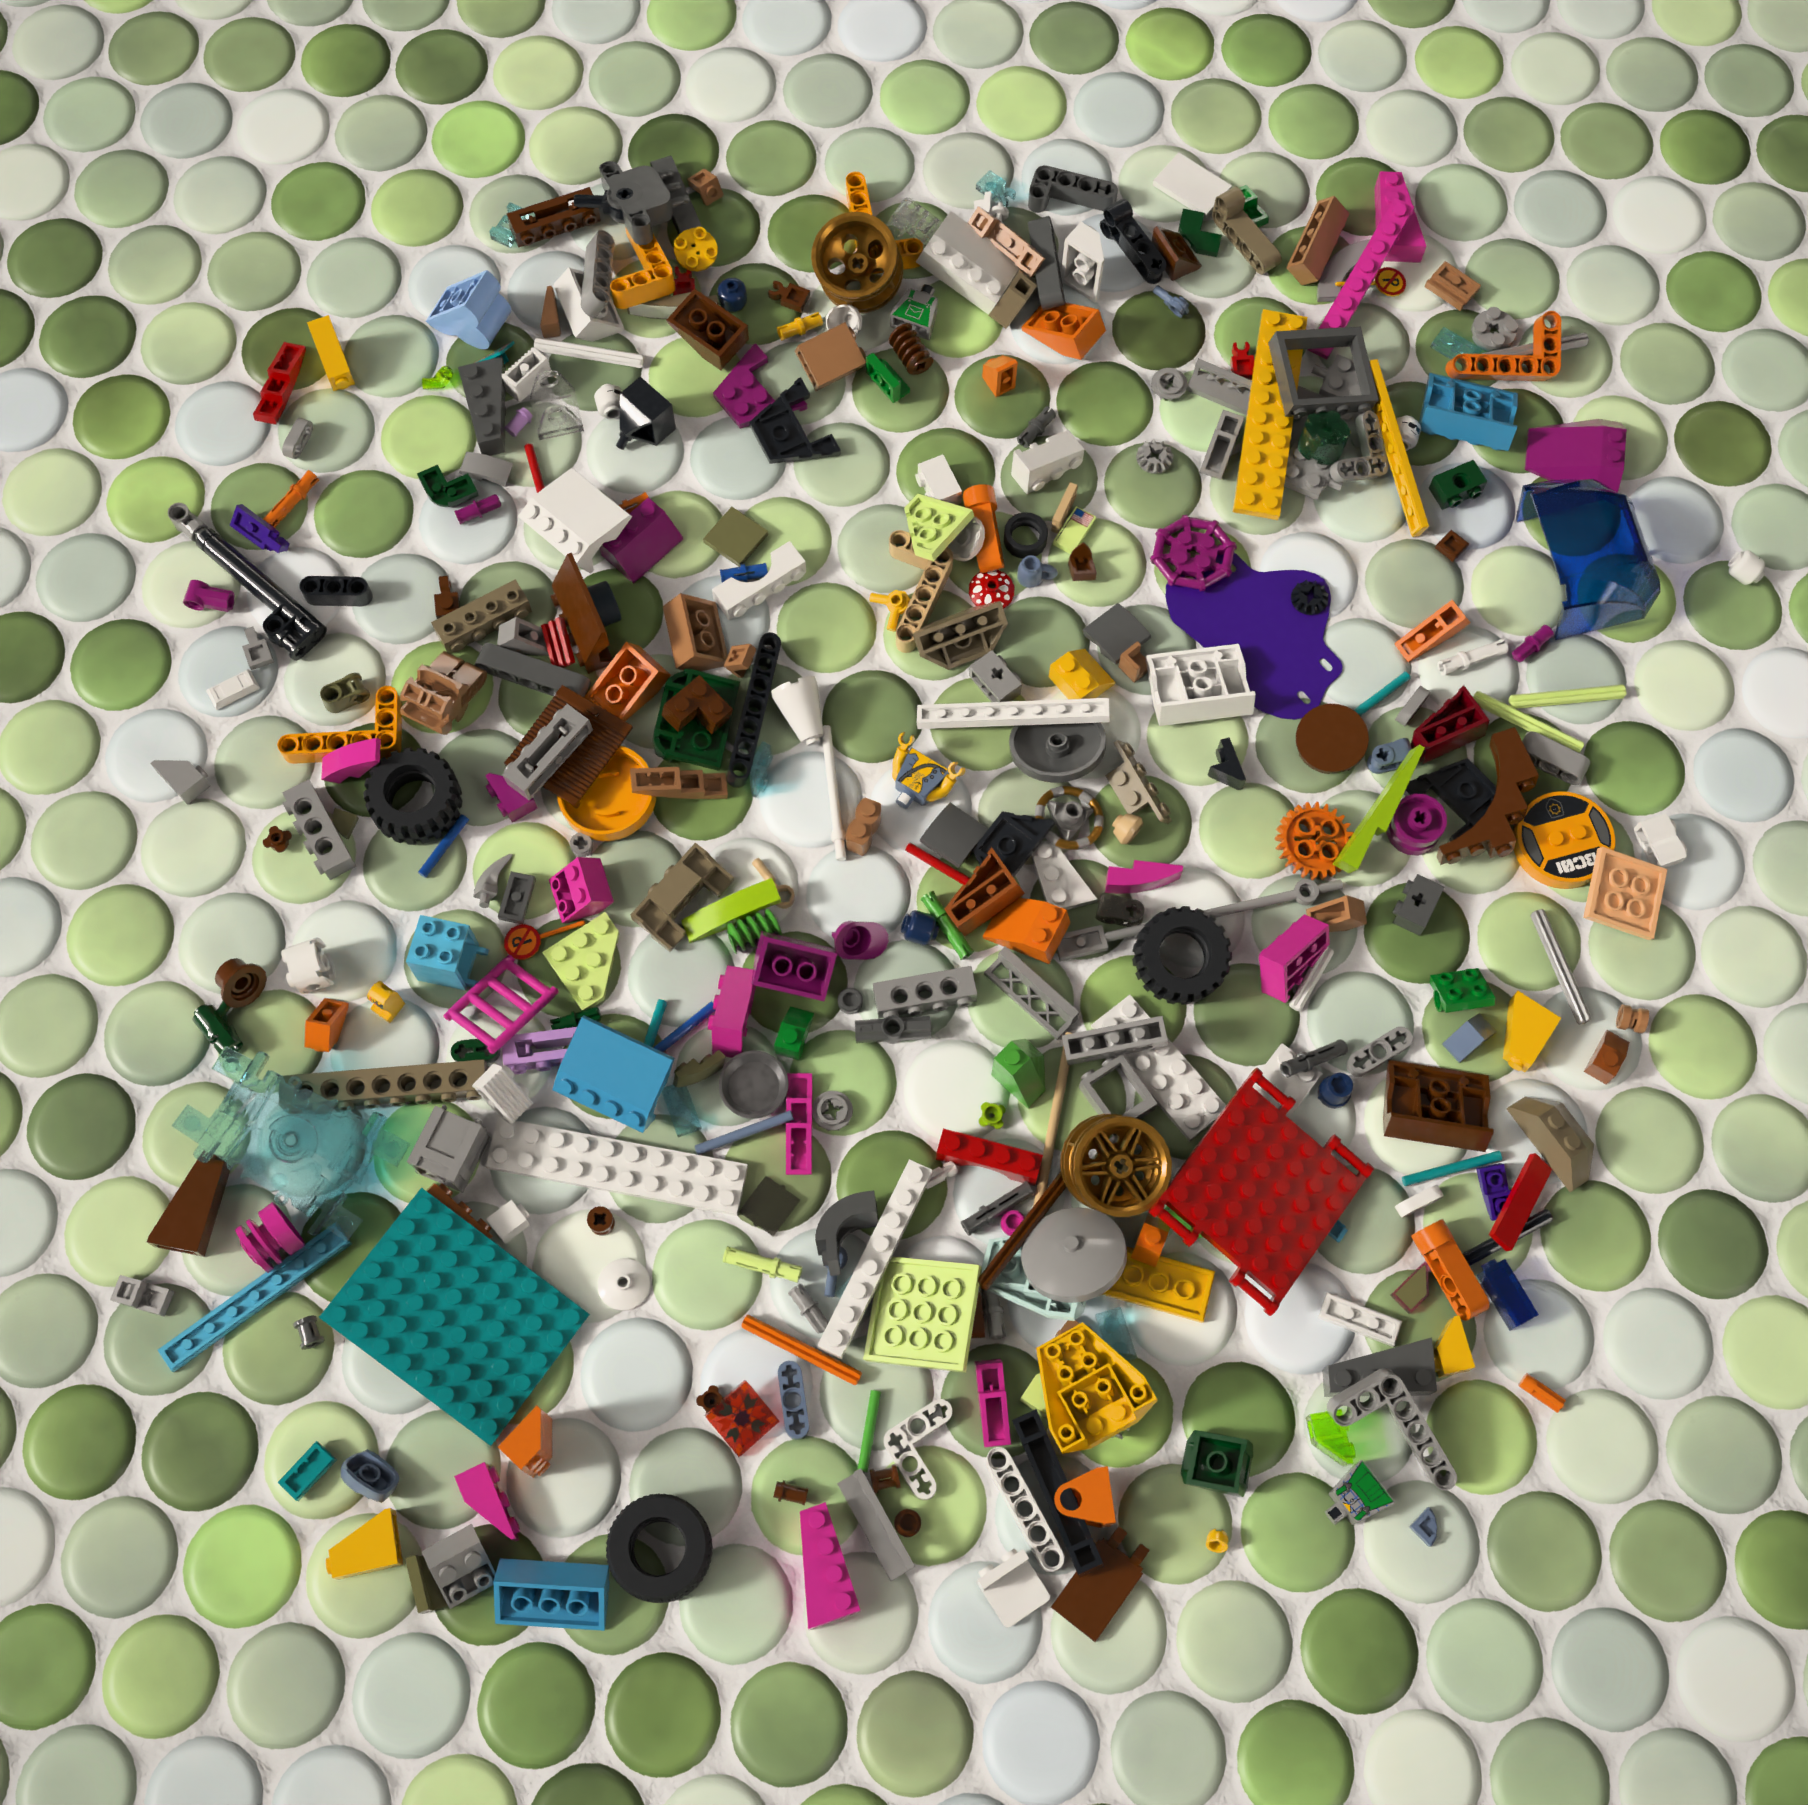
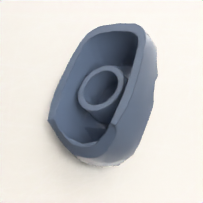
M368 1449L350 1456L341 1466L343 1482L356 1493H360L376 1502H384L395 1491L400 1478L397 1471L383 1458Z

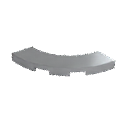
M1370 239L1344 247L1327 262L1319 279L1317 302L1335 301L1341 286H1336L1335 283L1343 282L1347 273L1356 265Z

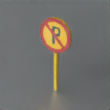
M1385 267L1378 271L1371 285H1376L1381 293L1394 297L1404 292L1406 280L1400 271L1391 267ZM1345 282L1335 283L1336 286H1343Z

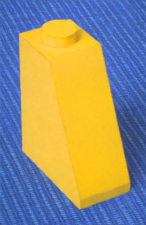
M329 315L307 322L333 391L346 389L354 385L352 374Z
M1517 991L1508 1003L1503 1059L1513 1069L1526 1072L1536 1060L1561 1020V1017L1520 991Z
M392 1508L384 1509L328 1550L329 1557L326 1558V1569L333 1579L339 1580L403 1565L396 1510Z

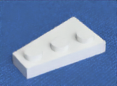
M1048 840L1041 842L1032 853L1031 858L1045 902L1066 910L1096 903L1097 898L1059 847L1054 846Z

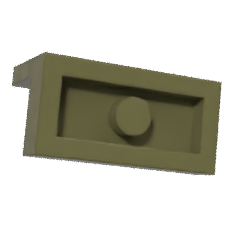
M413 1555L405 1558L417 1612L425 1614L447 1607L448 1605L428 1568L424 1556Z

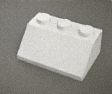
M1080 222L1065 239L1061 278L1063 283L1096 303L1099 298L1104 265L1100 234L1093 227Z
M568 267L553 285L575 338L593 342L622 332L624 326L611 296L609 302L597 317H590L584 313L580 305L584 271Z

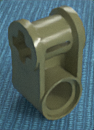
M359 673L348 674L344 678L327 684L321 689L320 696L327 711L339 713L351 706L365 702L370 697V692L364 688L361 682L362 677ZM337 696L335 700H329L331 697Z

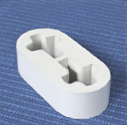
M1434 1185L1396 1205L1395 1208L1400 1217L1404 1218L1438 1201L1444 1195L1439 1186Z

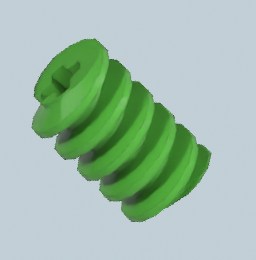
M768 908L764 910V917L759 912L755 913V921L751 916H747L746 924L741 919L737 920V928L732 923L727 924L728 938L735 954H737V946H740L745 951L747 942L752 947H755V939L760 938L761 931L772 934L776 931L782 936L779 923L775 915Z

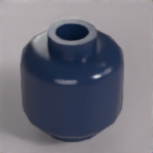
M727 278L719 284L718 299L721 307L729 312H737L745 307L747 303L746 286L740 279Z
M914 910L910 914L905 915L901 925V932L904 933L905 940L924 946L931 939H936L939 926L936 925V919L933 915Z

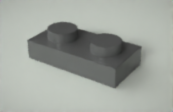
M510 872L498 913L499 920L523 925L536 882L535 876Z

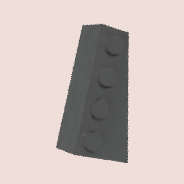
M1432 1337L1328 1365L1322 1370L1324 1397L1337 1395L1381 1368L1391 1369L1399 1376L1411 1396H1425L1437 1392ZM1393 1378L1386 1379L1383 1383V1388H1389L1393 1383ZM1365 1392L1361 1396H1370V1392Z

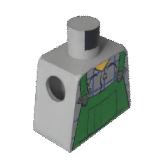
M1360 1460L1349 1469L1328 1493L1335 1504L1327 1509L1325 1514L1334 1525L1345 1517L1354 1525L1393 1505L1395 1502L1363 1460Z

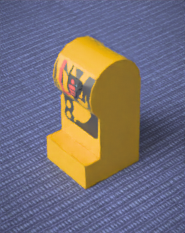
M381 981L376 982L367 994V999L374 1003L370 1009L388 1023H391L405 1005L399 994Z

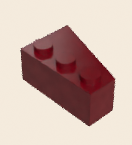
M1463 685L1458 693L1451 699H1448L1436 713L1430 715L1414 730L1411 741L1412 749L1418 745L1425 747L1420 757L1422 764H1425L1484 737L1490 720Z

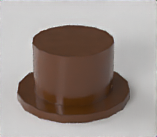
M238 958L224 962L215 975V982L221 988L222 1000L229 1007L233 1008L245 1007L256 1000L264 990L267 981L266 972L260 965L246 964L242 959Z

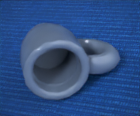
M1029 555L1020 562L1017 579L1024 587L1032 588L1039 585L1042 579L1051 580L1055 578L1058 572L1053 566L1042 564L1036 556Z

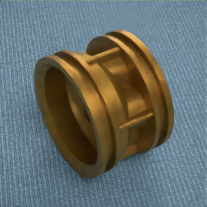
M864 212L843 213L829 220L815 237L811 252L813 270L827 297L836 306L850 304L857 308L859 313H869L884 307L894 298L903 279V261L893 234L879 218ZM851 239L859 243L858 250L853 254L847 253L844 250V244ZM874 245H880L883 247L881 256L876 259L869 256L870 248ZM835 262H841L845 265V271L841 274H833L830 272L831 265ZM857 264H859L860 266L863 265V268H862V269H859L858 267L856 268V265H857ZM874 272H884L876 283L871 282L870 279ZM856 281L861 284L859 290H846L851 282Z

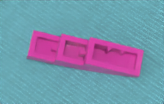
M787 1073L786 1112L791 1110L794 1120L786 1122V1175H812V1073Z

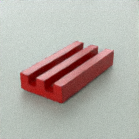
M558 617L555 621L551 620L548 624H542L541 628L551 664L564 668L576 663L564 618Z

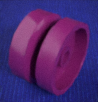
M1426 794L1405 796L1400 801L1387 829L1388 839L1398 851L1404 854L1418 856L1428 853L1435 847L1447 826V815L1443 806L1433 797Z

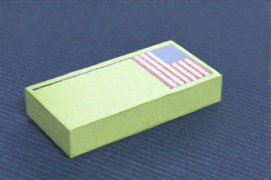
M1076 506L1054 539L1053 545L1071 554L1089 532L1096 521V516Z

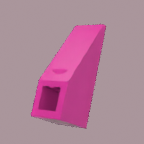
M483 1462L454 1476L464 1502L511 1540L518 1541L517 1533L520 1532V1527L514 1516L510 1518L507 1510L510 1503L506 1493L499 1491L497 1482L500 1481L495 1467H490L489 1464Z

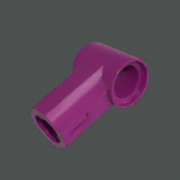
M191 580L184 596L183 604L188 608L198 611L209 608L229 612L233 609L235 594L230 590L210 587L207 583L200 580Z

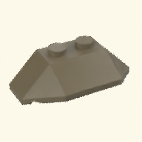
M1001 601L972 607L929 623L914 632L913 637L920 657L949 670L983 657L991 650H994L1008 622Z
M1524 1097L1507 1108L1508 1112L1569 1192H1572L1589 1180L1594 1143L1563 1103Z

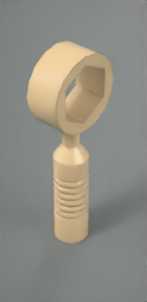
M755 859L752 865L763 879L773 878L778 893L788 891L791 895L788 902H781L776 904V906L782 909L791 907L795 901L793 889L787 885L778 886L775 877L761 859Z

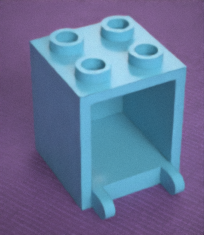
M420 915L406 963L418 981L466 991L467 986L473 987L478 983L476 980L469 979L476 954L487 956L489 950L479 947V943L469 925Z

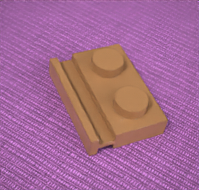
M1445 261L1432 277L1426 281L1424 287L1461 311L1465 304L1480 290L1481 285Z

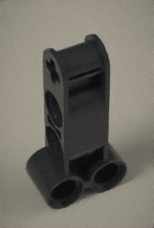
M1121 199L1104 209L1105 219L1100 221V229L1103 235L1108 239L1113 237L1147 283H1159L1163 277L1162 272L1166 269V261L1132 217L1133 210L1126 199Z

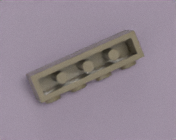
M515 579L431 623L446 652L451 654L463 650L465 646L474 641H481L486 635L494 631H499V625L515 617L525 618L532 610L527 597Z

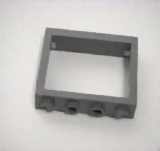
M1361 326L1276 331L1269 341L1268 345L1285 417L1298 416V418H1302L1307 415L1322 417L1327 414L1345 415L1352 412L1362 414L1363 412L1371 411L1379 401ZM1350 347L1362 395L1298 399L1287 350Z

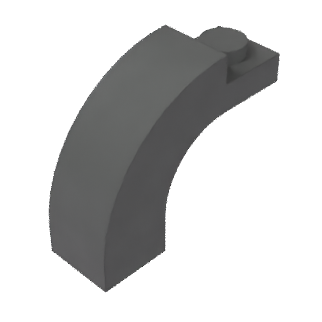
M874 1190L851 1194L840 1199L828 1208L821 1217L816 1229L815 1242L818 1255H822L823 1266L829 1267L830 1276L841 1275L839 1250L845 1237L856 1230L877 1226L879 1221Z

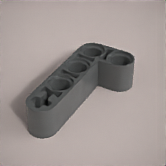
M1043 165L1038 167L1034 173L1029 188L1028 207L1035 213L1043 212L1047 208L1049 199L1054 198L1104 211V209L1116 203L1118 188L1114 183Z

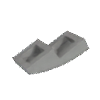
M466 452L459 473L463 475L468 473L470 478L480 482L484 478L505 487L513 463L485 454Z
M120 1275L110 1300L165 1317L174 1291Z

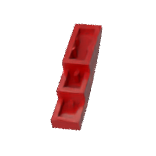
M287 342L283 343L267 370L269 378L260 391L262 399L253 413L255 421L277 424L295 386L305 356L306 346Z

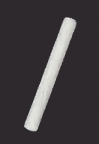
M538 337L534 341V348L540 352L642 368L644 363V356L642 354Z

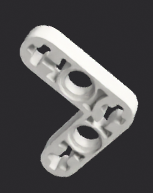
M944 1399L934 1400L888 1430L884 1436L885 1449L913 1494L920 1500H929L935 1495L936 1482L913 1445L951 1419V1404ZM935 1406L946 1407V1417L943 1419L941 1416L932 1419V1422L936 1425L931 1427L928 1418L923 1413L928 1411V1415L931 1416L936 1412ZM915 1419H921L925 1422L926 1429L921 1434H915L911 1431L910 1424ZM892 1434L903 1438L900 1441L903 1450L907 1446L911 1450L903 1453L899 1459L895 1456V1454H899L895 1445L890 1447L888 1444L891 1441L890 1436ZM906 1457H914L917 1460L918 1466L915 1471L907 1472L903 1469L902 1462ZM922 1469L925 1474L920 1476L923 1482H930L932 1485L929 1488L930 1493L927 1495L925 1492L919 1493L917 1491L920 1487L917 1479L913 1482L909 1479L916 1476Z

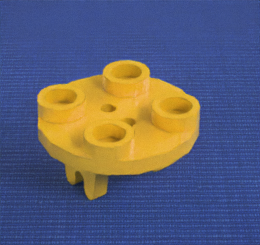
M696 227L684 230L674 240V255L676 261L683 268L699 272L707 270L714 264L717 258L718 246L714 237L705 228Z

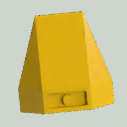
M1083 1322L1036 1348L1049 1430L1062 1454L1087 1450L1099 1445L1138 1423L1158 1401L1144 1375Z

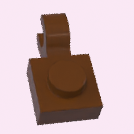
M448 575L439 576L441 594H434L437 619L460 608L458 592H452L451 581H449Z

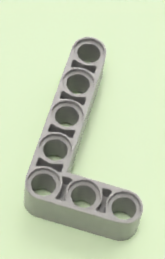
M1381 1368L1333 1396L1328 1401V1414L1340 1426L1352 1425L1383 1405H1386L1427 1477L1441 1490H1449L1455 1486L1457 1474L1403 1381L1391 1369ZM1388 1378H1393L1392 1385L1389 1388H1383L1384 1381ZM1365 1392H1370L1369 1399L1365 1402H1360V1396ZM1402 1401H1406V1407L1401 1411H1396L1397 1405ZM1347 1406V1411L1344 1415H1336L1338 1408ZM1415 1424H1420L1419 1430L1414 1434H1410L1411 1427ZM1433 1447V1451L1429 1456H1423L1426 1448ZM1441 1470H1446V1475L1441 1479H1437V1474Z

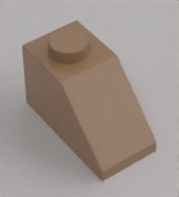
M1348 895L1306 909L1307 916L1328 924L1329 932L1348 931L1367 924L1364 901Z

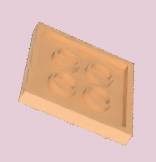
M1605 847L1598 848L1583 918L1647 940L1654 939L1668 869Z

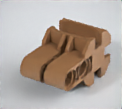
M443 651L430 666L422 664L417 669V679L415 681L410 677L405 682L400 694V700L407 702L401 707V714L440 734L447 735L452 730V721L456 719L459 722L463 718L468 702L484 685L487 672Z

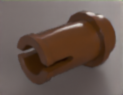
M783 1480V1482L777 1481L773 1497L778 1498V1502H781L782 1499L805 1506L809 1488L785 1483L786 1480Z

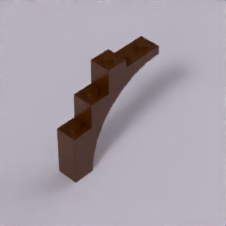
M1515 727L1492 734L1489 747L1495 761L1497 774L1494 799L1485 815L1470 830L1457 839L1439 846L1437 859L1440 865L1445 863L1454 864L1464 857L1481 855L1485 850H1487L1490 858L1496 856L1505 857L1514 851L1517 839L1510 825L1521 822L1525 818L1528 809L1521 792L1524 793L1532 790L1536 786L1539 777Z

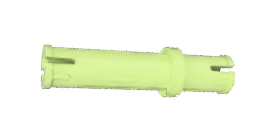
M730 1246L726 1247L723 1256V1263L762 1272L774 1279L779 1277L798 1283L802 1273V1266L780 1261L781 1259L777 1257L774 1259Z

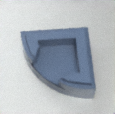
M1427 1507L1409 1528L1428 1547H1431L1437 1537V1524L1433 1511Z

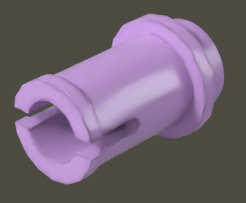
M524 407L517 409V414L504 427L513 437H516L527 423H531L533 415Z

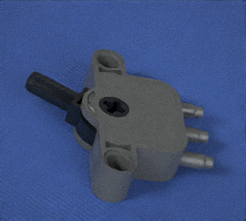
M613 161L604 162L599 167L602 186L605 191L604 195H574L575 207L603 208V214H610L614 221L625 224L633 241L639 245L649 244L653 240L652 226L669 221L673 216L672 208L684 205L690 201L688 195L671 199L670 193L682 188L680 182L665 185L662 181L674 175L672 169L657 172L653 167L639 166L622 172L619 165Z

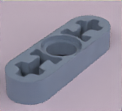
M785 1361L778 1368L785 1430L791 1439L801 1440L809 1432L802 1371L796 1362ZM787 1367H792L793 1371H797V1374L793 1375L794 1385L800 1384V1388L791 1387L784 1391L783 1386H789L788 1378L782 1376V1373L787 1371ZM790 1393H797L801 1397V1403L796 1408H791L786 1404V1397ZM803 1410L804 1415L798 1414L800 1424H805V1428L801 1429L800 1434H796L794 1430H790V1426L794 1425L793 1415L787 1417V1413H798Z

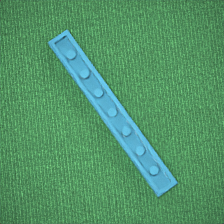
M335 1222L307 1242L304 1247L292 1256L289 1255L282 1260L281 1264L275 1265L274 1269L269 1273L266 1272L159 1348L158 1352L172 1372L177 1371L352 1245L351 1241L339 1224Z

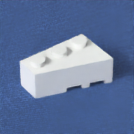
M1069 430L1046 438V443L1039 446L1035 442L1030 444V449L1026 451L1015 450L1013 452L1011 475L1027 495L1033 491L1037 492L1049 481L1059 479L1067 470L1077 468L1083 461L1084 448Z

